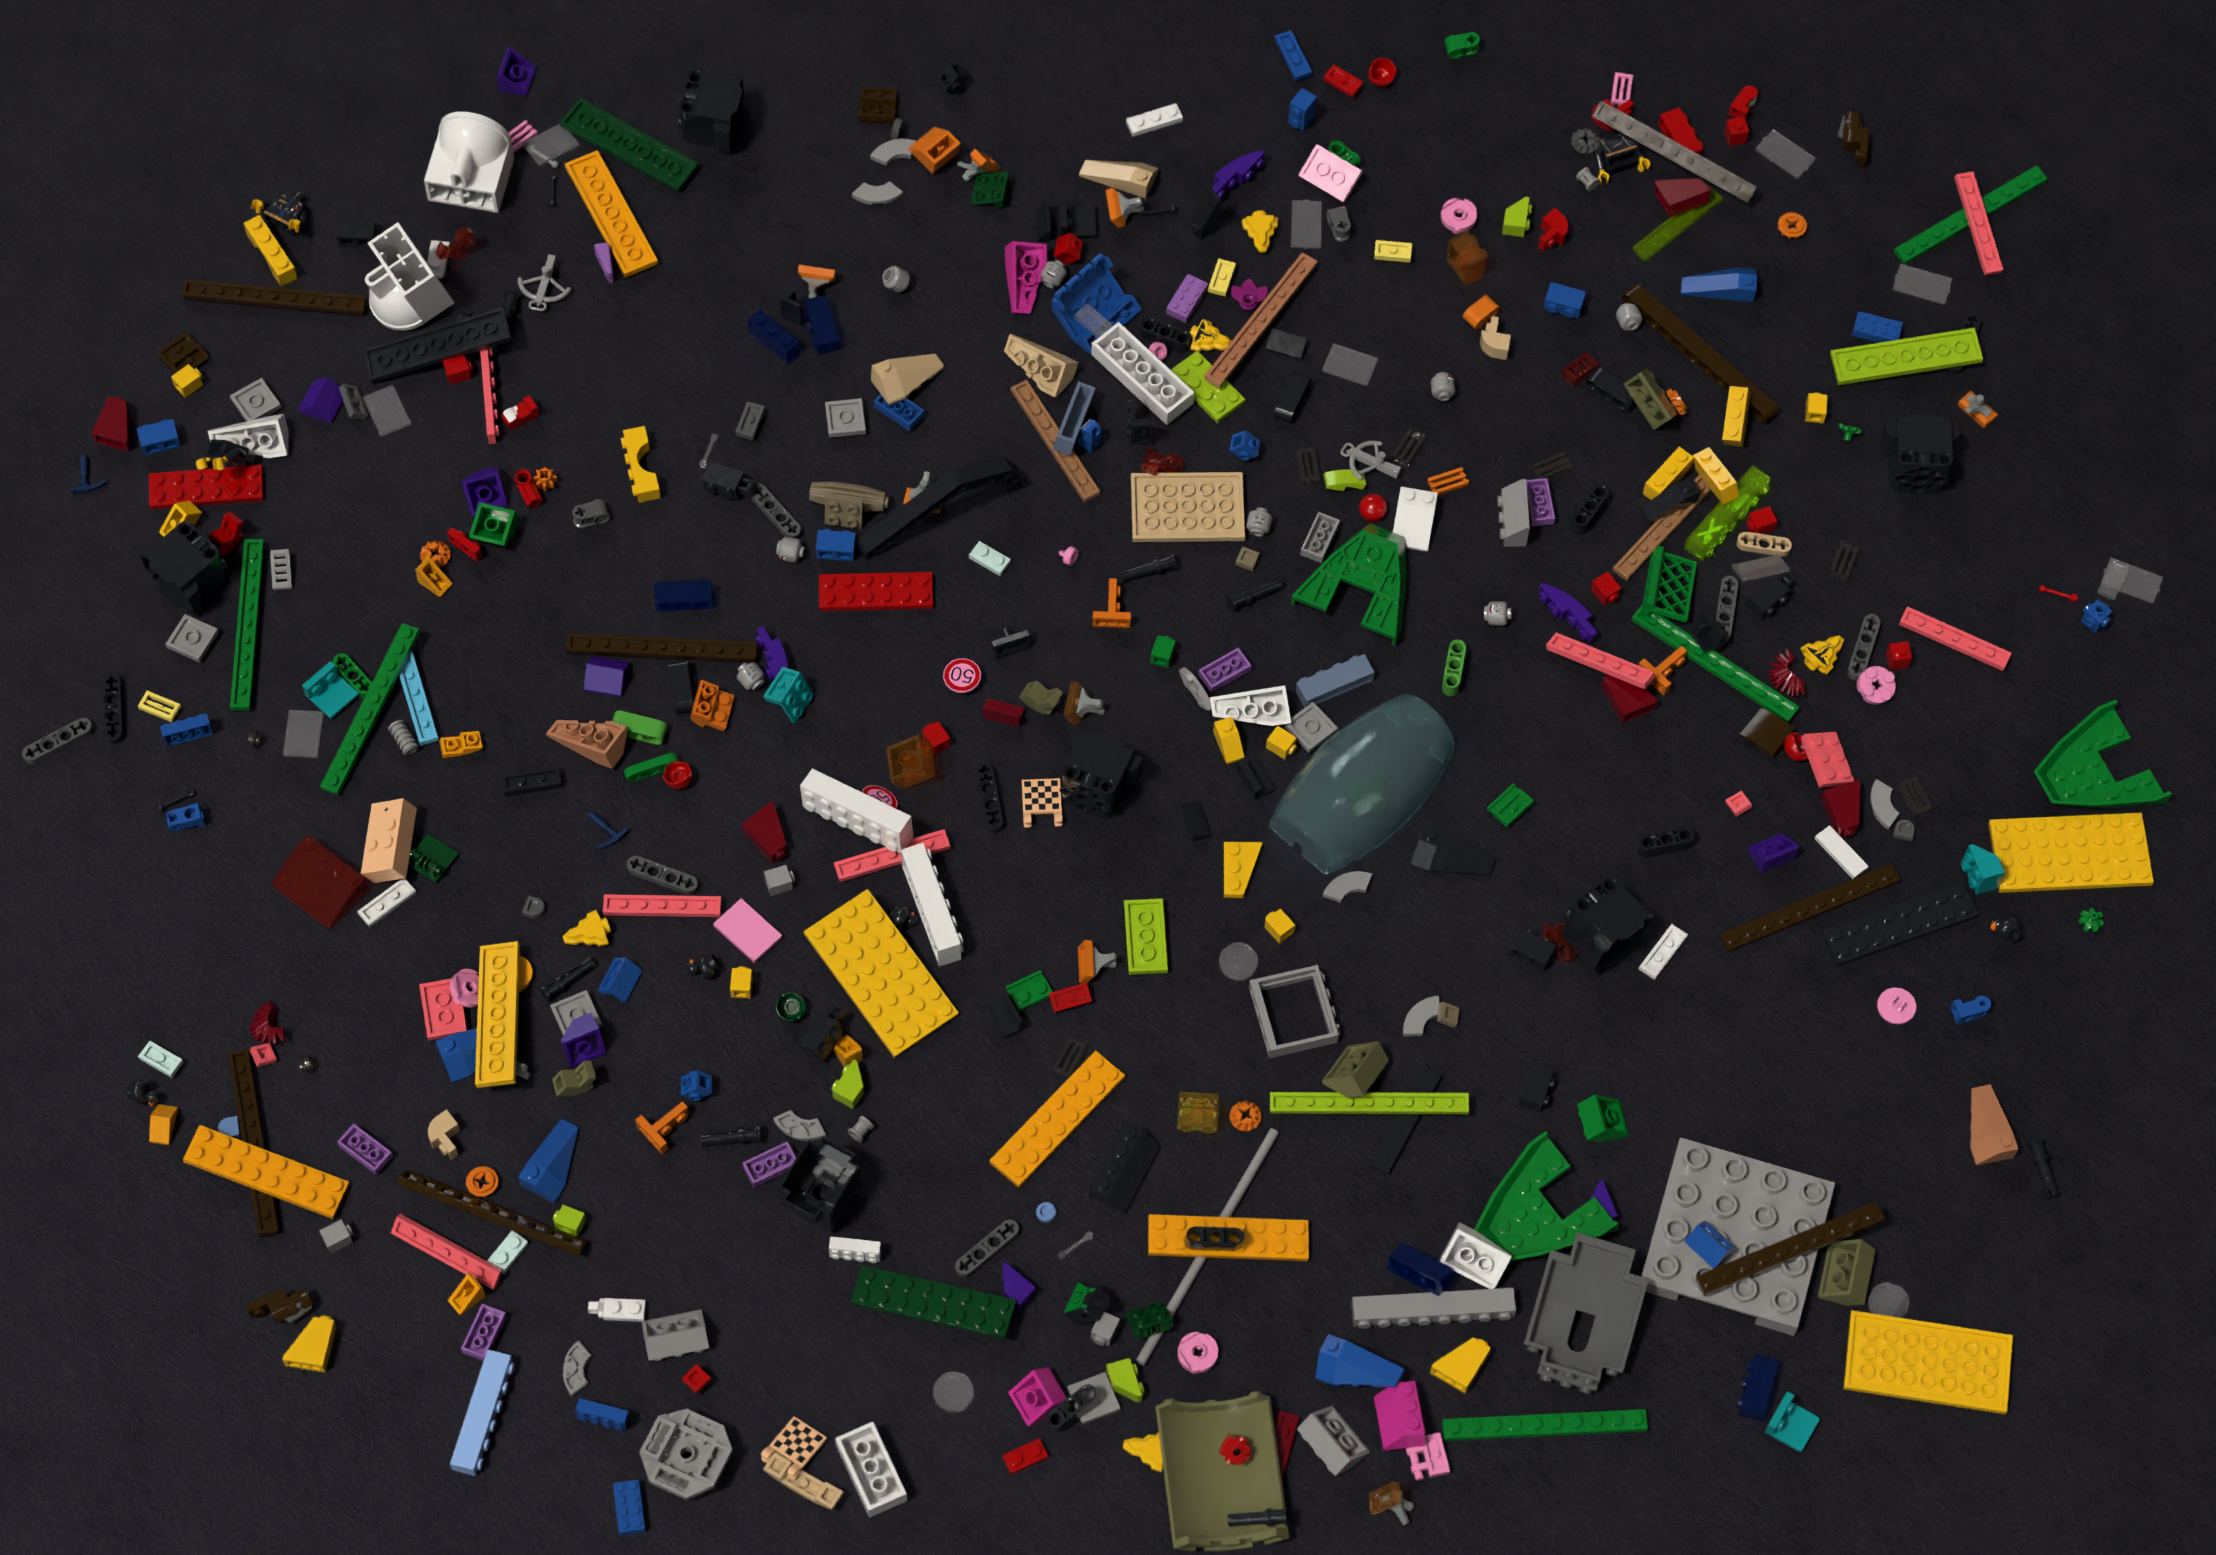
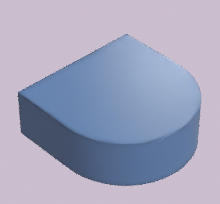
M229 1117L221 1120L218 1125L219 1132L233 1138L240 1137L238 1117Z

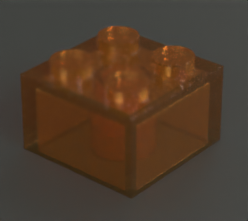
M1468 231L1450 239L1446 260L1463 283L1467 286L1484 277L1488 256L1486 251L1479 247L1477 239L1471 236Z
M919 734L886 747L890 780L902 789L935 776L931 742Z

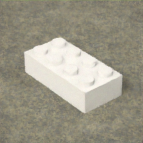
M830 1236L829 1255L833 1259L844 1258L848 1261L853 1259L859 1262L869 1261L870 1263L880 1262L881 1242Z

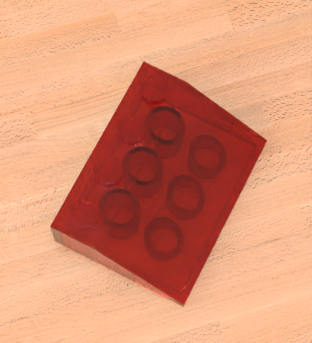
M308 834L294 848L271 883V886L329 930L368 889L365 877Z

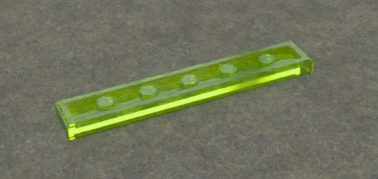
M1710 187L1709 203L1669 218L1633 246V251L1644 261L1648 260L1722 201V197Z

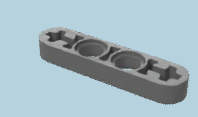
M757 484V487L752 490L753 495L750 497L752 501L785 537L799 539L801 527L764 485ZM755 491L762 492V497L759 494L755 495ZM771 502L775 504V507L767 509L765 504ZM779 515H784L786 517V520L783 522H778L776 520V517ZM789 527H790L793 531L796 530V533L789 532Z
M1726 576L1722 579L1715 618L1721 627H1725L1724 631L1728 634L1725 643L1729 641L1731 636L1738 590V581L1733 576ZM1727 583H1731L1730 592H1727ZM1729 598L1732 604L1725 605L1722 599ZM1725 614L1729 616L1730 620L1722 621L1719 616Z
M1874 614L1865 616L1847 670L1848 677L1852 680L1857 681L1859 675L1867 668L1880 626V618ZM1873 621L1874 623L1870 631L1868 630L1869 622ZM1868 636L1872 641L1865 643L1861 637ZM1860 651L1864 652L1867 657L1864 659H1860L1857 657L1856 653ZM1856 664L1860 665L1858 674L1854 673Z
M80 718L26 746L22 751L25 762L32 765L88 737L93 732L90 720ZM84 725L86 730H83L80 726ZM64 733L71 734L69 740H62L61 736ZM47 742L54 743L53 748L49 750L45 749L44 745ZM32 752L35 756L31 758L29 753Z
M632 856L627 861L628 871L634 876L686 895H693L698 890L697 879L689 874L640 856ZM638 862L640 867L637 866L633 869L632 864L635 865ZM656 868L659 870V873L656 876H651L648 874V871ZM669 875L677 877L676 881L672 883L667 882L666 878ZM692 882L693 886L686 888V884Z
M1014 1220L1004 1221L959 1258L955 1264L957 1275L962 1278L971 1276L1013 1241L1019 1233L1017 1222ZM1006 1227H1014L1013 1233H1011L1010 1231L1006 1233ZM992 1238H998L1000 1245L992 1247L989 1241ZM981 1250L985 1253V1257L980 1260L976 1259L974 1253ZM968 1263H970L968 1265V1271H966L965 1269L961 1271V1264L966 1266Z

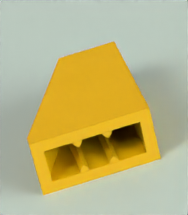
M328 1316L313 1317L284 1354L282 1360L285 1366L325 1373L336 1331L334 1320Z
M1473 1337L1433 1363L1430 1374L1466 1393L1488 1357L1491 1347L1484 1340H1477Z

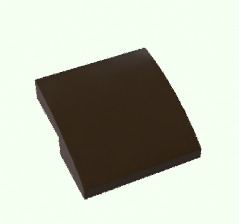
M861 87L859 121L894 123L897 89Z
M187 331L157 351V355L174 374L188 364L195 369L209 359L207 353L199 343L193 340Z
M1761 708L1741 731L1740 737L1756 745L1758 751L1774 757L1784 745L1787 735L1794 733L1795 728L1774 713Z

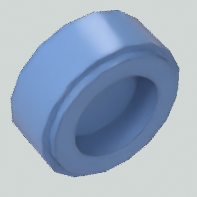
M1049 1202L1041 1203L1036 1210L1038 1219L1045 1223L1053 1221L1057 1214L1054 1205Z

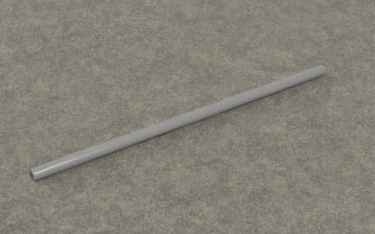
M1271 1128L1219 1217H1231L1279 1134L1275 1129ZM1195 1257L1166 1308L1172 1317L1204 1264L1205 1257ZM1155 1329L1152 1331L1153 1335L1149 1336L1136 1359L1137 1363L1143 1366L1146 1364L1164 1332L1160 1333L1159 1331L1156 1334Z

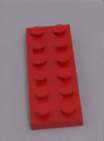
M262 465L225 467L222 470H214L212 468L149 473L150 510L172 508L175 503L190 501L195 506L263 501Z
M932 572L819 574L820 611L933 609Z

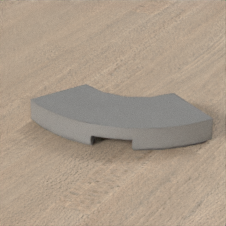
M910 139L888 141L877 147L870 155V159L886 166L896 158L904 157L911 159L913 154L908 148L916 141Z
M890 181L881 186H871L864 182L852 193L854 199L870 205L872 203L887 204L903 195V191Z
M1183 667L1180 669L1179 674L1185 687L1193 694L1198 705L1208 711L1212 709L1210 699L1197 678L1187 668Z
M1876 779L1870 793L1873 814L1880 824L1889 830L1899 816V812L1894 809L1891 803L1890 795L1893 789Z
M1354 871L1342 874L1329 883L1324 890L1323 897L1341 903L1344 897L1350 893H1366L1372 873Z
M1439 996L1426 998L1409 1011L1403 1026V1037L1423 1035V1028L1426 1023L1432 1018L1438 1017Z
M792 1110L773 1118L777 1127L794 1139L815 1141L820 1140L822 1136L826 1137L818 1118L812 1120L801 1119Z
M579 1340L567 1353L563 1367L564 1383L571 1397L588 1385L584 1377V1369L586 1363L592 1358L591 1354Z

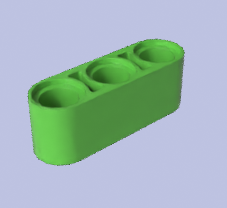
M1453 640L1449 645L1442 683V691L1447 696H1454L1459 690L1466 652V645L1461 640ZM1447 683H1453L1454 686H1449Z
M615 711L612 722L627 726V738L656 745L662 744L668 727L663 721L624 711Z

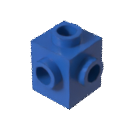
M1246 430L1233 434L1229 451L1244 461L1258 457L1261 440Z
M2097 599L2093 604L2089 603L2084 608V616L2081 622L2096 633L2101 627L2104 628L2111 620L2109 617L2112 610L2109 609L2108 605Z
M696 1070L681 1077V1096L687 1097L691 1101H699L701 1098L712 1094V1075Z

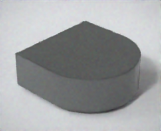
M896 118L890 137L893 140L898 139L902 119Z
M1909 820L1897 822L1893 837L1912 842L1915 831L1913 823Z
M528 896L522 915L531 918L542 916L545 911L543 901L539 898Z

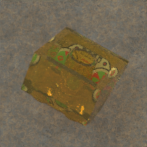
M1179 1092L1177 1129L1184 1132H1191L1193 1130L1203 1133L1217 1132L1219 1094Z

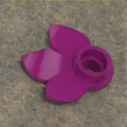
M1247 279L1241 288L1237 286H1232L1231 288L1232 297L1239 301L1240 307L1244 310H1253L1257 303L1265 300L1268 292L1267 287L1256 288L1251 279Z

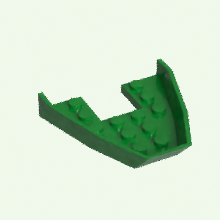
M1369 523L1338 547L1291 596V605L1295 606L1298 601L1326 612L1340 581H1343L1374 594L1361 622V627L1391 638L1392 645L1395 646L1403 629L1407 581L1405 541L1403 536Z
M2116 700L2097 707L2064 736L2034 770L2052 803L2062 806L2089 808H2120L2167 804L2171 792L2163 793L2150 769L2116 782L2099 754L2131 739L2114 710L2118 703Z
M1545 1131L1529 1142L1493 1192L1474 1230L1512 1255L1511 1261L1549 1253L1550 1250L1556 1251L1574 1244L1576 1233L1596 1238L1619 1230L1617 1221L1612 1220L1595 1197L1562 1220L1540 1190L1571 1169V1166L1551 1142L1548 1133Z

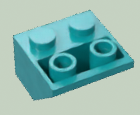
M1973 844L1968 846L1961 861L1963 871L1967 872L1971 889H1974L1976 895L1998 889L2005 874L1998 856Z

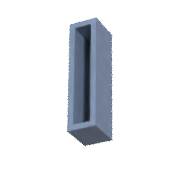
M1078 381L1057 434L1053 450L1071 455L1080 432L1079 430L1092 401L1095 387Z
M1365 654L1361 656L1356 655L1350 658L1349 661L1333 665L1330 669L1320 670L1311 677L1301 678L1296 682V693L1304 707H1307L1312 702L1317 705L1372 682L1375 672Z

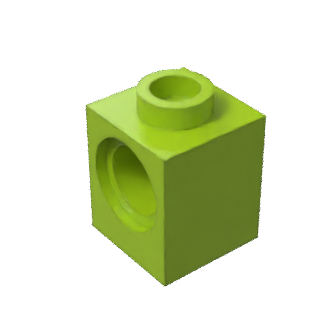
M562 1205L561 1209L555 1212L553 1221L556 1229L578 1237L586 1222L585 1213Z

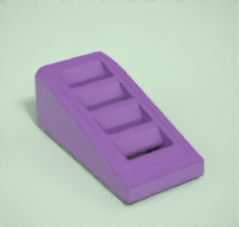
M595 244L596 257L608 282L613 283L609 244Z

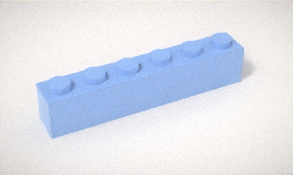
M487 1350L450 1462L452 1470L476 1476L477 1471L481 1470L484 1458H482L483 1452L488 1450L490 1444L489 1434L494 1431L496 1426L494 1418L496 1412L499 1413L501 1410L502 1401L500 1400L502 1394L507 1392L508 1376L512 1375L515 1363H513L511 1355Z

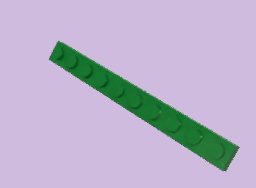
M2035 166L1985 195L1981 199L1987 217L2046 183L2048 178ZM1964 208L1896 247L1894 253L1906 265L1969 228Z
M244 539L230 702L231 711H250L264 553L263 539Z
M1641 605L1632 616L1631 621L1675 650L1683 646L1687 650V658L1787 723L1798 711L1799 706L1714 650L1704 652L1690 634L1661 615L1649 612L1648 615L1642 614Z
M401 624L320 786L322 790L340 795L420 634L418 628Z
M1646 1409L1442 1419L1444 1441L1645 1432L1648 1429Z

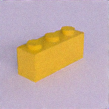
M1730 386L1722 438L1726 446L1743 447L1750 401V391L1746 387Z
M1678 447L1645 483L1643 495L1652 500L1678 483L1691 469L1693 456L1681 447Z
M1710 447L1693 455L1695 470L1723 505L1739 497L1737 482Z

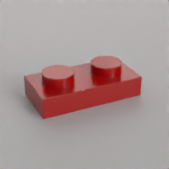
M1335 65L1330 68L1323 79L1326 83L1352 98L1363 86V81Z
M453 527L447 532L449 542L476 562L482 558L481 547L477 542H471L462 531H457Z
M1087 982L1048 994L1053 1012L1092 1002Z
M1037 1439L1002 1455V1458L1010 1474L1014 1475L1048 1459V1455L1040 1439Z

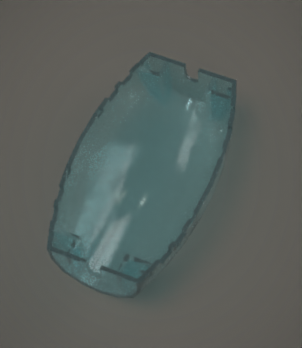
M1408 693L1374 707L1339 729L1309 757L1280 798L1270 819L1269 828L1292 847L1295 846V841L1298 842L1302 847V856L1324 875L1347 866L1349 862L1355 859L1362 858L1365 853L1371 849H1376L1404 826L1430 796L1431 791L1438 784L1441 775L1446 770L1454 752L1455 742L1451 730L1442 717L1428 703Z

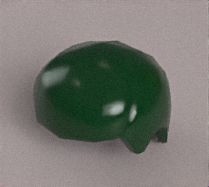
M787 992L778 997L775 1009L777 1015L782 1020L794 1022L804 1015L806 1004L798 993Z

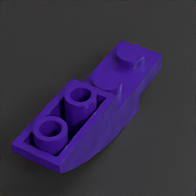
M1263 150L1235 159L1214 175V186L1212 189L1220 200L1224 198L1229 188L1232 189L1237 182L1243 185L1246 180L1249 181L1253 177L1257 169L1263 167L1265 163V152Z
M1542 583L1539 587L1538 596L1543 603L1549 606L1552 615L1557 616L1560 621L1567 618L1568 623L1577 629L1582 640H1586L1589 645L1594 643L1597 631L1590 624L1592 614L1569 594Z
M764 626L756 629L757 636L755 639L758 646L763 647L765 651L763 653L767 660L766 676L769 680L774 681L782 667L788 668L787 659L779 638L771 641Z

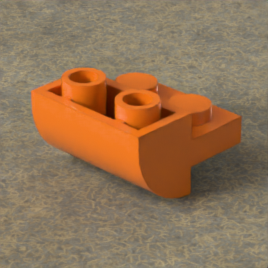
M701 680L690 718L701 727L707 725L724 731L734 695L719 690V686Z

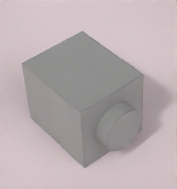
M786 865L764 871L765 882L770 896L793 890L792 882H795L792 870L788 871Z
M342 1220L319 1230L331 1254L353 1243L350 1237L353 1235V1232L348 1224L344 1225Z
M1103 1312L1100 1320L1096 1321L1091 1331V1339L1098 1345L1104 1346L1105 1344L1110 1346L1119 1327L1120 1319Z

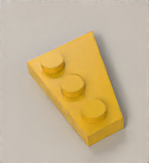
M1224 842V898L1244 897L1263 842Z

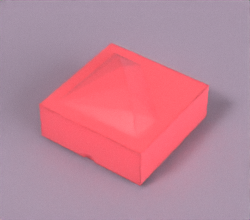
M1742 790L1725 800L1736 817L1752 808V804Z
M269 1043L253 1046L250 1049L257 1067L273 1064L277 1060Z

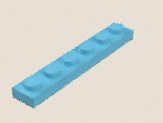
M411 650L399 676L420 746L439 741Z

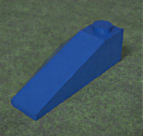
M1737 267L1682 277L1681 295L1753 302L1756 293L1757 273L1755 269Z
M477 1028L455 1033L436 1041L438 1051L452 1084L471 1077L475 1073Z
M563 1119L558 1122L520 1173L518 1178L522 1187L556 1203L566 1186V1179L579 1127Z
M1328 1334L1319 1351L1315 1378L1333 1386L1350 1384L1357 1387L1359 1385H1371L1372 1387L1396 1388L1405 1369L1351 1342Z

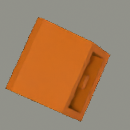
M933 127L912 144L908 150L933 174L959 153L961 143L949 131Z

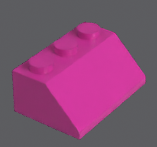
M1415 1381L1399 1382L1396 1388H1386L1375 1395L1374 1403L1383 1451L1424 1446L1425 1431Z

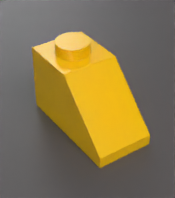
M190 501L175 503L159 533L164 537L179 523L184 521L190 522L195 526L202 512Z
M1228 717L1214 722L1213 733L1226 765L1243 759L1244 753L1233 718Z

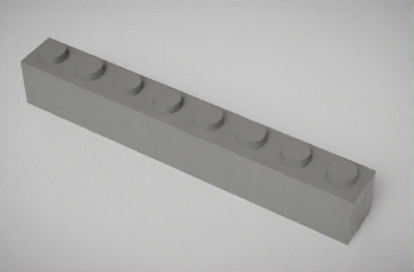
M1513 1288L1352 1297L1351 1302L1353 1327L1358 1326L1361 1329L1375 1325L1384 1328L1392 1324L1409 1326L1411 1323H1419V1325H1428L1431 1322L1448 1324L1451 1321L1467 1323L1478 1319L1481 1322H1486L1495 1318L1505 1321L1513 1318L1516 1312Z

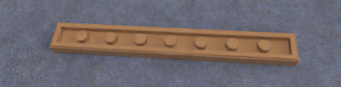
M1025 380L1011 387V392L1083 502L1085 503L1099 496L1100 490L1075 452L1072 450L1071 455H1067L1053 450L1059 428L1029 382Z
M1700 475L1694 480L1701 490L1699 501L1657 520L1613 567L1612 571L1628 581L1651 556L1656 545L1660 546L1710 493L1711 489Z

